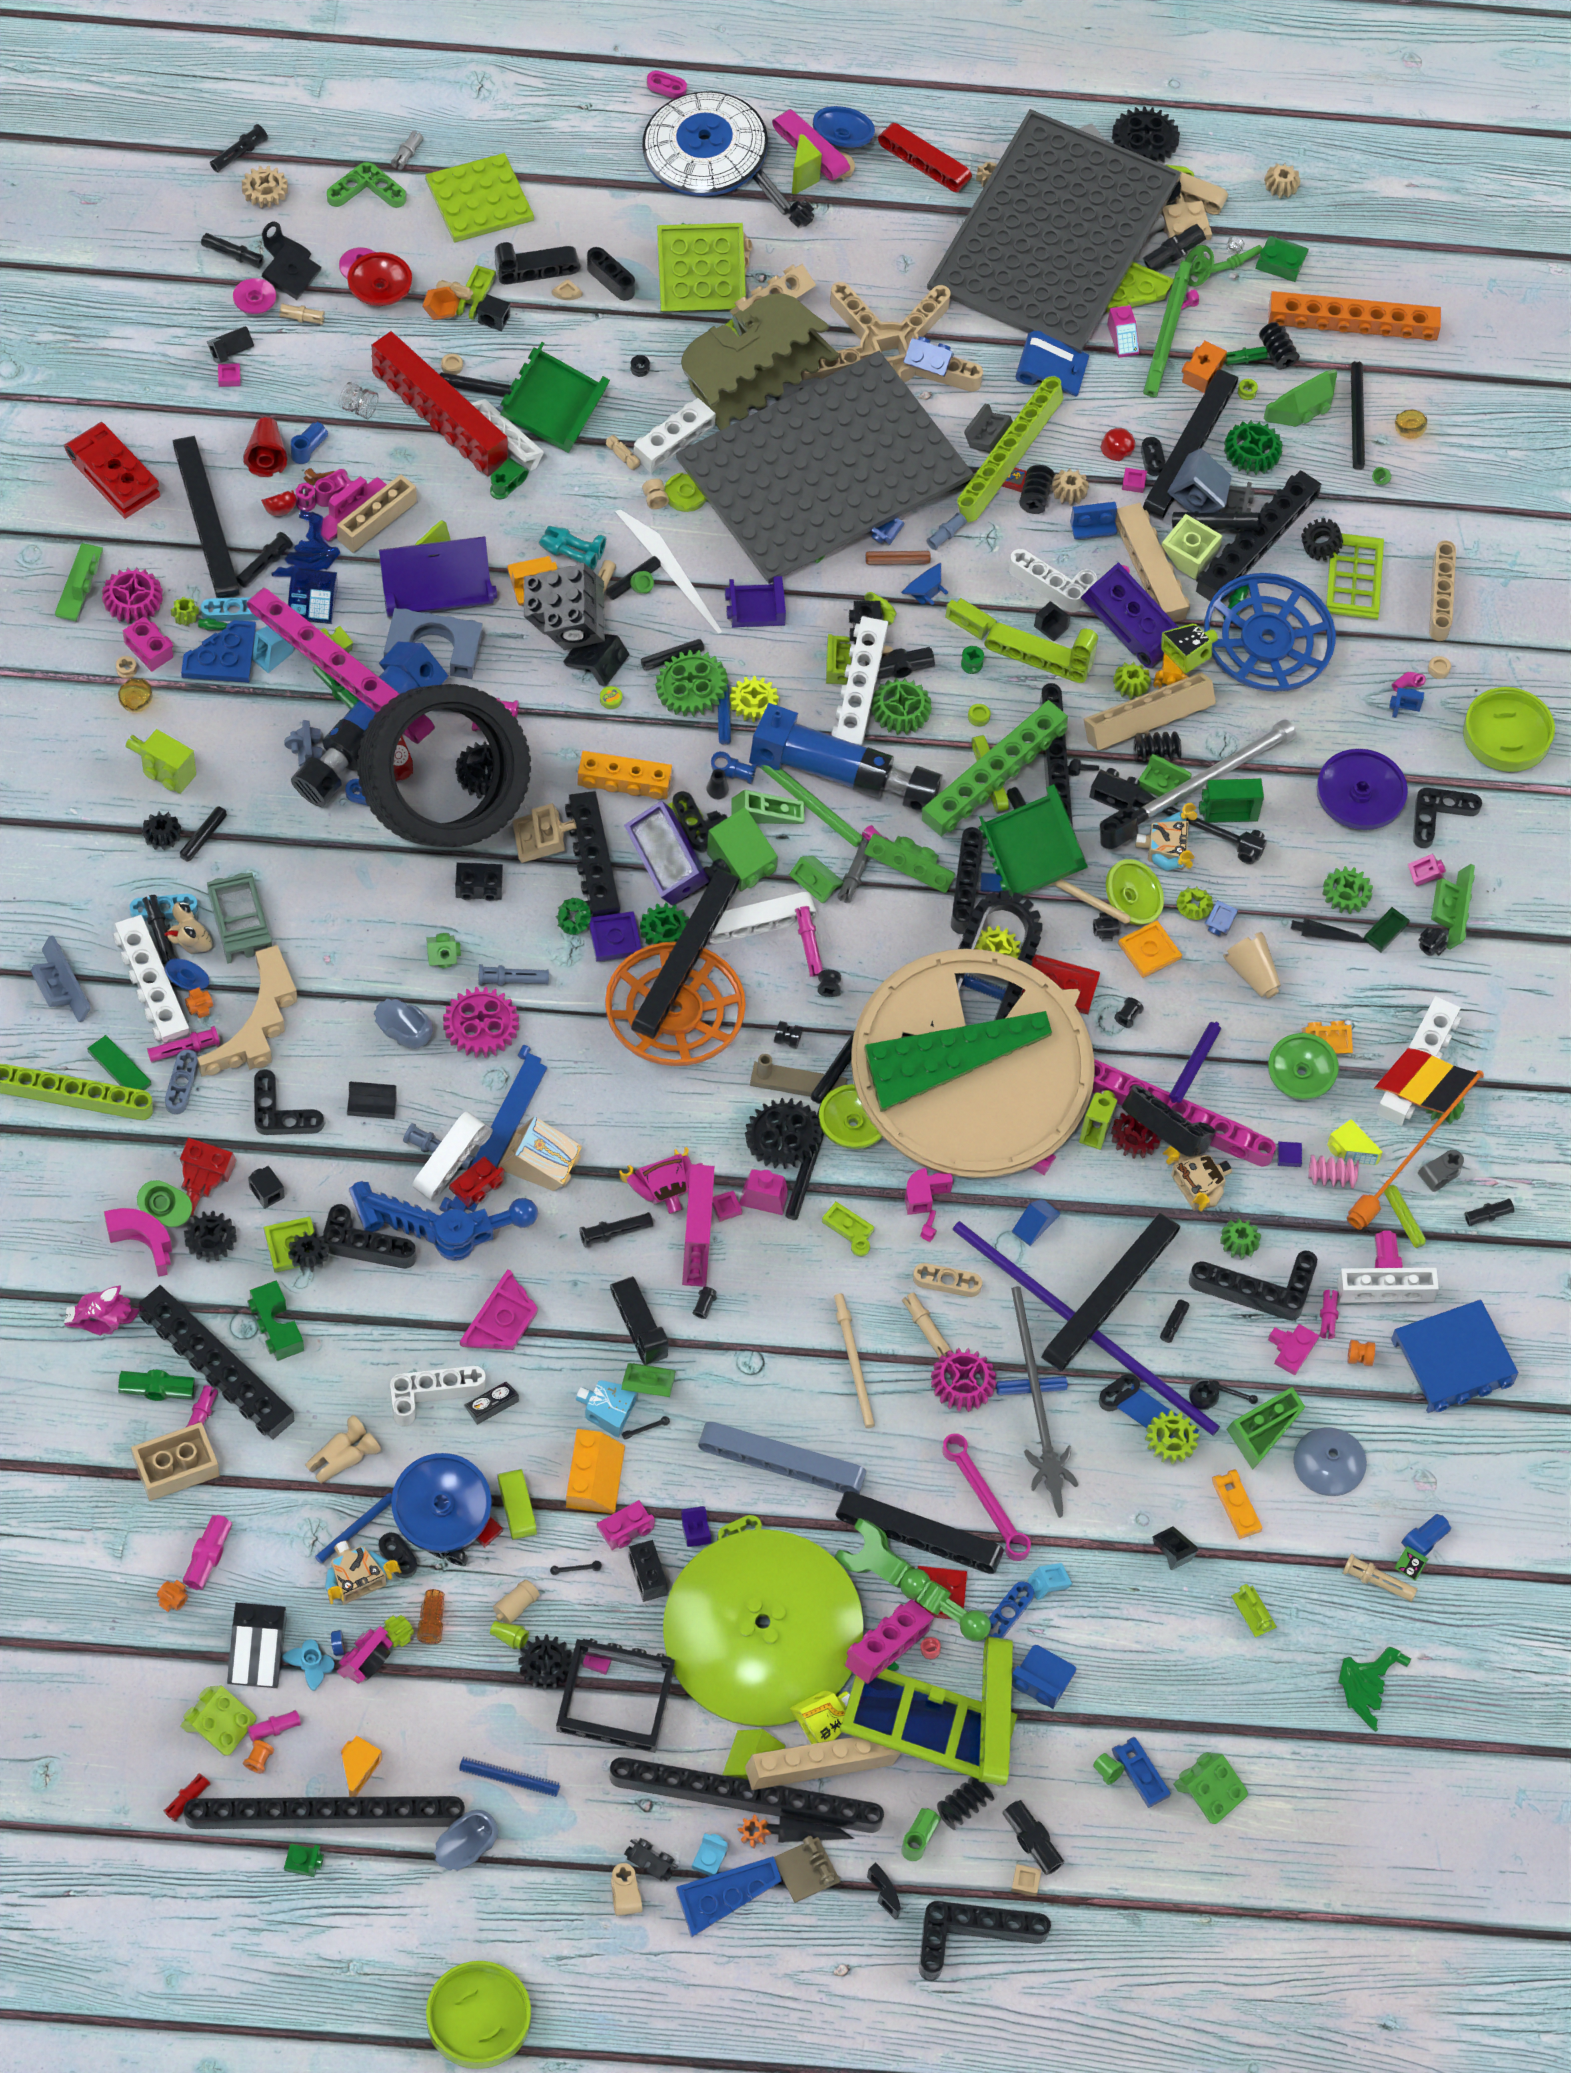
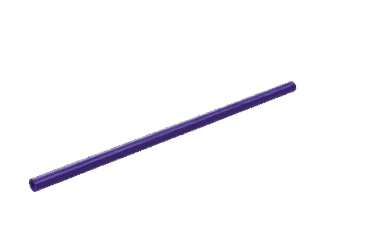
M961 1221L955 1224L953 1227L955 1233L1065 1320L1069 1321L1075 1314V1311ZM1099 1330L1090 1338L1212 1436L1217 1433L1220 1428L1218 1424Z

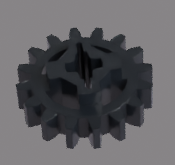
M203 1211L201 1218L194 1215V1223H187L188 1230H184L185 1246L189 1247L190 1254L196 1253L198 1260L204 1256L206 1262H209L210 1258L214 1257L217 1262L219 1261V1255L228 1256L227 1249L234 1250L233 1243L237 1242L235 1235L236 1227L232 1226L230 1218L225 1220L224 1213L215 1216V1211H212L207 1216L205 1211ZM198 1231L199 1234L196 1236L197 1239H194L195 1234ZM226 1233V1239L223 1242L222 1238H224V1234Z
M545 1634L544 1640H540L538 1636H535V1643L527 1641V1649L521 1648L520 1655L522 1657L518 1658V1665H521L520 1674H526L525 1682L533 1680V1687L536 1688L538 1684H542L543 1690H546L547 1684H551L553 1688H556L557 1681L564 1684V1675L568 1676L572 1661L570 1659L572 1651L565 1650L567 1643L562 1642L558 1644L557 1636L553 1640H549L548 1634ZM545 1655H547L548 1660L546 1669H544L543 1660H545Z

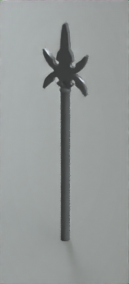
M1016 1286L1011 1288L1043 1453L1040 1456L1043 1462H1039L1038 1457L1026 1449L1024 1451L1028 1461L1034 1467L1040 1469L1032 1480L1031 1491L1036 1489L1037 1485L1042 1481V1476H1045L1046 1480L1044 1483L1051 1493L1055 1511L1058 1517L1061 1518L1063 1516L1061 1494L1063 1478L1059 1474H1062L1064 1479L1069 1481L1074 1487H1077L1079 1484L1074 1475L1062 1467L1070 1457L1071 1446L1069 1445L1060 1456V1461L1056 1459L1058 1454L1053 1451L1054 1448L1051 1444L1021 1287Z

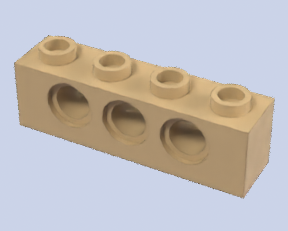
M803 263L797 267L793 264L783 270L785 275L781 278L776 275L768 280V286L764 289L762 286H759L751 291L752 297L749 299L744 296L734 303L736 307L730 310V312L734 315L740 310L744 311L755 301L769 295V292L772 294H787L798 298L816 286ZM785 282L790 284L791 290L786 287Z

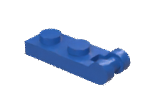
M1135 1737L1128 1739L1127 1743L1122 1746L1117 1745L1112 1748L1114 1757L1125 1766V1772L1148 1808L1170 1797L1169 1789ZM1134 1753L1135 1756L1129 1759L1127 1754Z

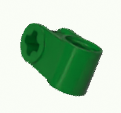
M508 458L491 475V496L499 500L507 498L511 492L526 480L529 470L512 458Z

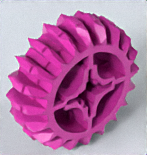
M127 567L126 572L119 570L118 575L111 574L110 580H106L105 587L102 589V601L106 611L110 612L112 618L117 617L119 622L126 619L127 624L131 620L136 622L144 616L146 619H148L147 616L154 617L155 611H159L160 604L163 602V590L159 580L155 579L153 573L148 574L146 569L139 572L137 567L134 571Z
M960 1348L956 1349V1354L949 1350L946 1355L947 1357L941 1355L939 1362L934 1364V1371L931 1372V1378L933 1379L931 1387L935 1388V1396H941V1404L947 1401L948 1408L950 1409L955 1405L958 1412L961 1411L962 1407H965L969 1412L972 1405L977 1410L980 1408L981 1403L986 1405L988 1397L993 1396V1389L996 1387L994 1380L996 1373L992 1371V1363L986 1364V1356L979 1358L978 1351L974 1355L970 1354L969 1348L966 1349L965 1353H962ZM946 1373L950 1375V1379L952 1380V1385L950 1387L947 1385L944 1378V1375ZM977 1373L980 1375L983 1382V1385L981 1387L977 1385V1381L975 1380V1375Z

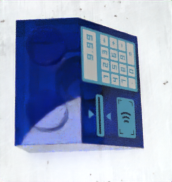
M292 568L288 605L309 622L332 624L338 590L337 572Z

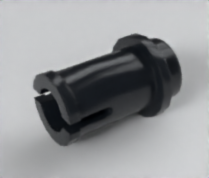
M705 1286L702 1290H699L698 1294L700 1296L692 1312L696 1317L701 1319L707 1318L713 1301L717 1299V1292L713 1288Z

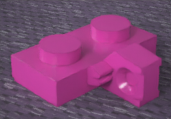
M1298 1324L1293 1333L1290 1331L1285 1333L1274 1327L1268 1341L1277 1345L1276 1349L1280 1351L1274 1364L1292 1375H1296L1320 1335L1301 1324Z

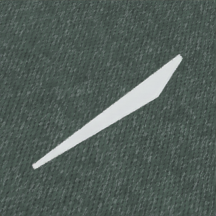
M615 511L651 555L656 556L661 561L662 568L717 633H721L722 631L660 534L624 511Z

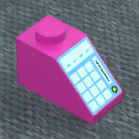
M1131 305L1110 308L1107 326L1118 358L1139 355L1137 326Z

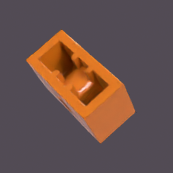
M1204 340L1200 347L1197 346L1194 349L1191 361L1185 362L1181 371L1184 373L1182 383L1205 393L1217 370L1222 369L1224 366L1227 351Z

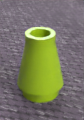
M494 1621L490 1628V1635L495 1636L514 1650L517 1648L521 1650L528 1641L529 1631L525 1630L524 1626Z

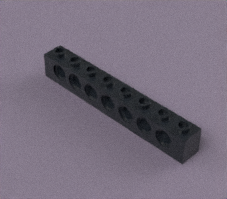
M1302 470L1295 476L1291 475L1285 487L1278 489L1273 496V500L1270 503L1266 502L1261 508V529L1240 530L1235 537V541L1232 544L1228 543L1224 547L1219 558L1215 557L1211 561L1207 571H1202L1196 579V582H1198L1196 592L1211 602L1213 596L1220 588L1228 582L1246 575L1317 499L1322 483Z
M161 1285L138 1303L139 1316L147 1325H153L158 1336L163 1340L167 1339L173 1344L172 1348L179 1356L184 1355L196 1372L201 1371L205 1375L206 1381L213 1388L217 1386L222 1391L223 1397L230 1404L234 1402L239 1407V1412L244 1418L253 1420L256 1423V1428L262 1435L265 1436L267 1434L274 1440L295 1421L294 1411ZM162 1314L170 1315L168 1318H160ZM178 1330H186L184 1334L176 1333ZM196 1345L203 1346L200 1350L192 1349ZM212 1361L220 1362L216 1366L209 1365ZM228 1377L237 1378L232 1382L226 1381ZM245 1393L254 1394L248 1398L242 1396ZM264 1408L270 1410L268 1413L265 1414L259 1412L261 1409Z

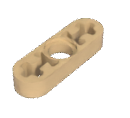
M921 1263L915 1267L913 1273L914 1283L922 1288L966 1297L977 1296L982 1288L981 1277L972 1272ZM922 1272H927L926 1279L921 1278ZM935 1273L938 1274L936 1282L933 1281ZM949 1275L954 1279V1283L945 1285L942 1283L941 1278ZM959 1278L962 1279L960 1287L957 1286ZM969 1281L974 1282L973 1289L968 1288Z

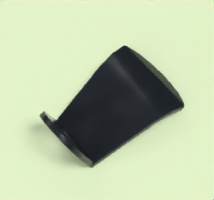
M272 221L264 227L262 231L263 244L274 258L285 244L310 258L311 252L307 248L282 235L279 223ZM271 227H275L274 235L267 237L268 230Z

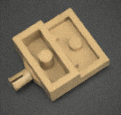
M1180 192V195L1175 200L1176 204L1166 205L1161 212L1165 220L1163 231L1167 233L1168 239L1176 234H1181L1192 225L1198 224L1203 230L1206 240H1211L1212 232L1202 201L1184 202Z
M553 803L531 809V815L514 819L513 827L518 857L521 863L565 851L563 842L564 832L577 829L575 820L561 823L559 812Z

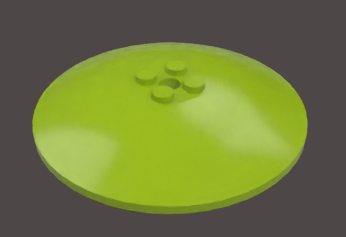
M769 1529L749 1530L717 1540L700 1551L684 1567L673 1584L667 1599L663 1619V1638L667 1657L675 1660L674 1675L688 1695L700 1706L732 1723L753 1727H774L797 1721L790 1710L792 1706L821 1691H829L837 1695L842 1690L853 1673L845 1666L848 1658L847 1651L853 1643L856 1642L858 1644L863 1639V1614L853 1582L839 1562L826 1550L814 1542L793 1533ZM765 1616L770 1620L769 1626L763 1629L757 1627L755 1623L757 1618Z

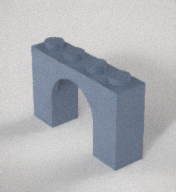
M394 608L383 652L384 657L398 641L415 643L421 637L438 635L446 638L454 647L450 661V676L467 679L473 678L483 636V623L475 620L457 619L452 616L445 617L428 612L421 613L409 609Z

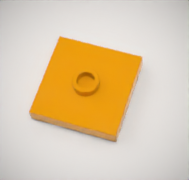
M1157 920L1118 940L1119 946L1142 978L1182 958L1181 952Z

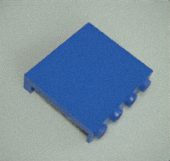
M1481 1299L1396 1328L1391 1338L1394 1347H1401L1428 1402L1427 1413L1433 1411L1442 1412L1450 1405L1456 1403L1458 1405L1464 1404L1478 1395L1480 1397L1487 1396L1498 1388L1502 1390L1507 1389L1514 1384L1519 1373Z

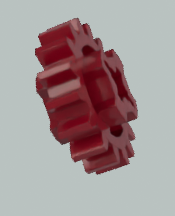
M1120 1113L1119 1119L1115 1118L1111 1129V1134L1113 1135L1111 1141L1112 1143H1117L1116 1150L1124 1149V1156L1132 1153V1159H1135L1137 1154H1140L1143 1159L1146 1152L1153 1155L1154 1148L1158 1149L1162 1140L1129 1114L1126 1116L1124 1113Z

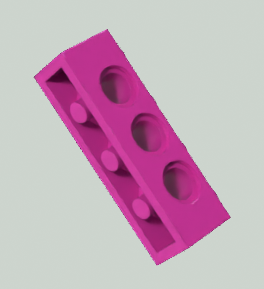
M912 1599L905 1605L900 1604L894 1610L892 1616L889 1618L884 1617L874 1631L869 1630L861 1642L858 1644L855 1642L850 1646L847 1651L848 1658L845 1666L864 1682L870 1683L929 1632L934 1616Z

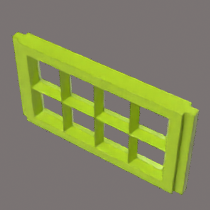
M1341 533L1343 537L1342 544L1355 547L1354 557L1340 556L1335 552L1333 553V558L1329 556L1326 607L1330 614L1378 620L1384 538ZM1359 547L1375 549V560L1358 558ZM1337 560L1354 562L1353 573L1337 571ZM1358 563L1374 565V575L1358 574ZM1336 576L1352 578V589L1335 587ZM1357 579L1372 580L1373 590L1356 589ZM1335 592L1350 593L1351 604L1334 602ZM1356 594L1372 596L1371 607L1355 605Z

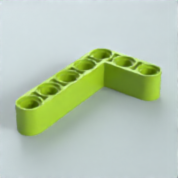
M994 623L984 645L992 652L1073 682L1084 683L1094 664L1098 635L1091 629L1083 628L1080 630L1072 649L1011 626Z

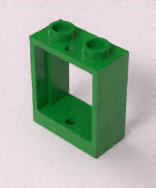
M1262 779L1207 780L1206 788L1202 789V801H1199V814H1203L1204 821L1208 823L1258 822L1264 800Z

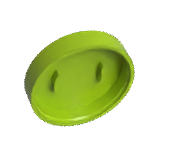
M1498 687L1481 693L1469 706L1463 724V737L1473 756L1486 766L1506 772L1523 771L1539 764L1548 754L1555 734L1554 719L1545 703L1532 693L1514 687Z
M470 1961L451 1968L438 1979L427 2000L426 2023L430 2039L442 2056L452 2063L465 2068L485 2069L507 2061L522 2047L529 2033L531 2004L526 1988L513 1972L493 1962Z

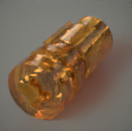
M427 1590L421 1605L420 1618L422 1620L418 1623L417 1640L425 1644H438L442 1640L443 1623L441 1620L443 1619L445 1594L440 1590Z

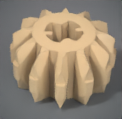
M1276 163L1274 167L1268 169L1265 175L1266 190L1271 191V196L1277 194L1279 199L1283 195L1287 198L1291 194L1295 195L1298 186H1300L1299 171L1294 170L1293 165L1288 167L1286 163L1282 166Z
M1071 468L1067 472L1061 469L1059 474H1055L1051 487L1055 499H1060L1061 504L1066 501L1070 506L1073 501L1079 504L1081 499H1085L1089 488L1086 474L1080 475L1079 469L1076 472H1072Z

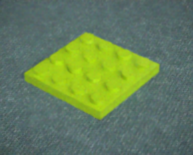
M505 153L425 174L427 185L454 243L534 221V214Z
M743 223L657 225L660 312L732 310L736 307L734 304L736 301L744 296L746 297Z

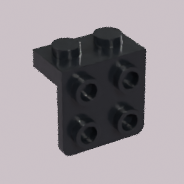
M605 634L604 642L573 648L563 662L568 667L590 669L599 685L607 686L630 654L618 635Z

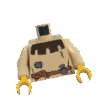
M1169 1146L1163 1152V1155L1169 1157L1166 1160L1168 1165L1175 1163L1171 1176L1193 1211L1198 1209L1202 1212L1204 1208L1217 1206L1224 1194L1223 1189L1226 1182L1224 1176L1232 1173L1228 1161L1225 1160L1215 1164L1210 1155L1189 1157Z

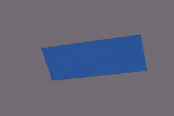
M1140 1388L1134 1395L1117 1406L1118 1409L1145 1428L1148 1425H1152L1151 1420L1153 1417L1158 1418L1161 1412L1167 1416L1170 1411L1169 1408ZM1196 1428L1193 1433L1197 1434L1199 1429Z

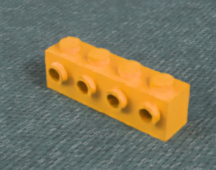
M582 750L577 785L588 789L598 788L608 792L628 793L633 796L642 795L653 799H667L672 777V764Z

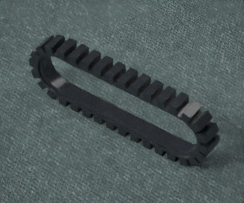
M1000 891L998 895L992 892L985 899L982 898L973 910L958 949H975L986 917L994 911L1004 910L1018 916L1023 923L1025 935L1017 959L1031 966L1032 959L1037 951L1036 948L1041 940L1040 934L1043 923H1039L1041 915L1038 910L1030 912L1034 904L1029 899L1023 904L1020 903L1023 895L1014 892L1010 899L1009 891ZM954 973L958 991L965 973ZM1008 981L994 1020L1007 1017L1018 1002L1022 987Z

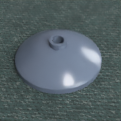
M1324 1427L1312 1430L1301 1438L1294 1452L1293 1464L1298 1478L1307 1488L1325 1496H1340L1351 1492L1361 1483L1366 1472L1367 1460L1363 1447L1351 1434L1341 1429ZM1329 1453H1335L1336 1457H1331Z

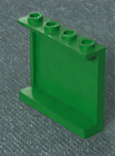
M541 342L538 349L535 347L532 349L528 357L531 360L529 364H523L519 372L521 375L520 379H514L510 387L511 394H505L500 404L503 406L500 415L569 453L604 394L610 379L602 376L599 382L542 351L545 343Z
M1054 784L1046 787L1047 796L985 822L984 818L979 816L982 825L978 828L982 832L983 839L987 838L989 842L985 846L989 856H994L995 862L992 863L997 875L1001 874L1003 879L999 883L1003 891H1009L1011 898L1014 892L1025 895L1088 868L1060 794Z

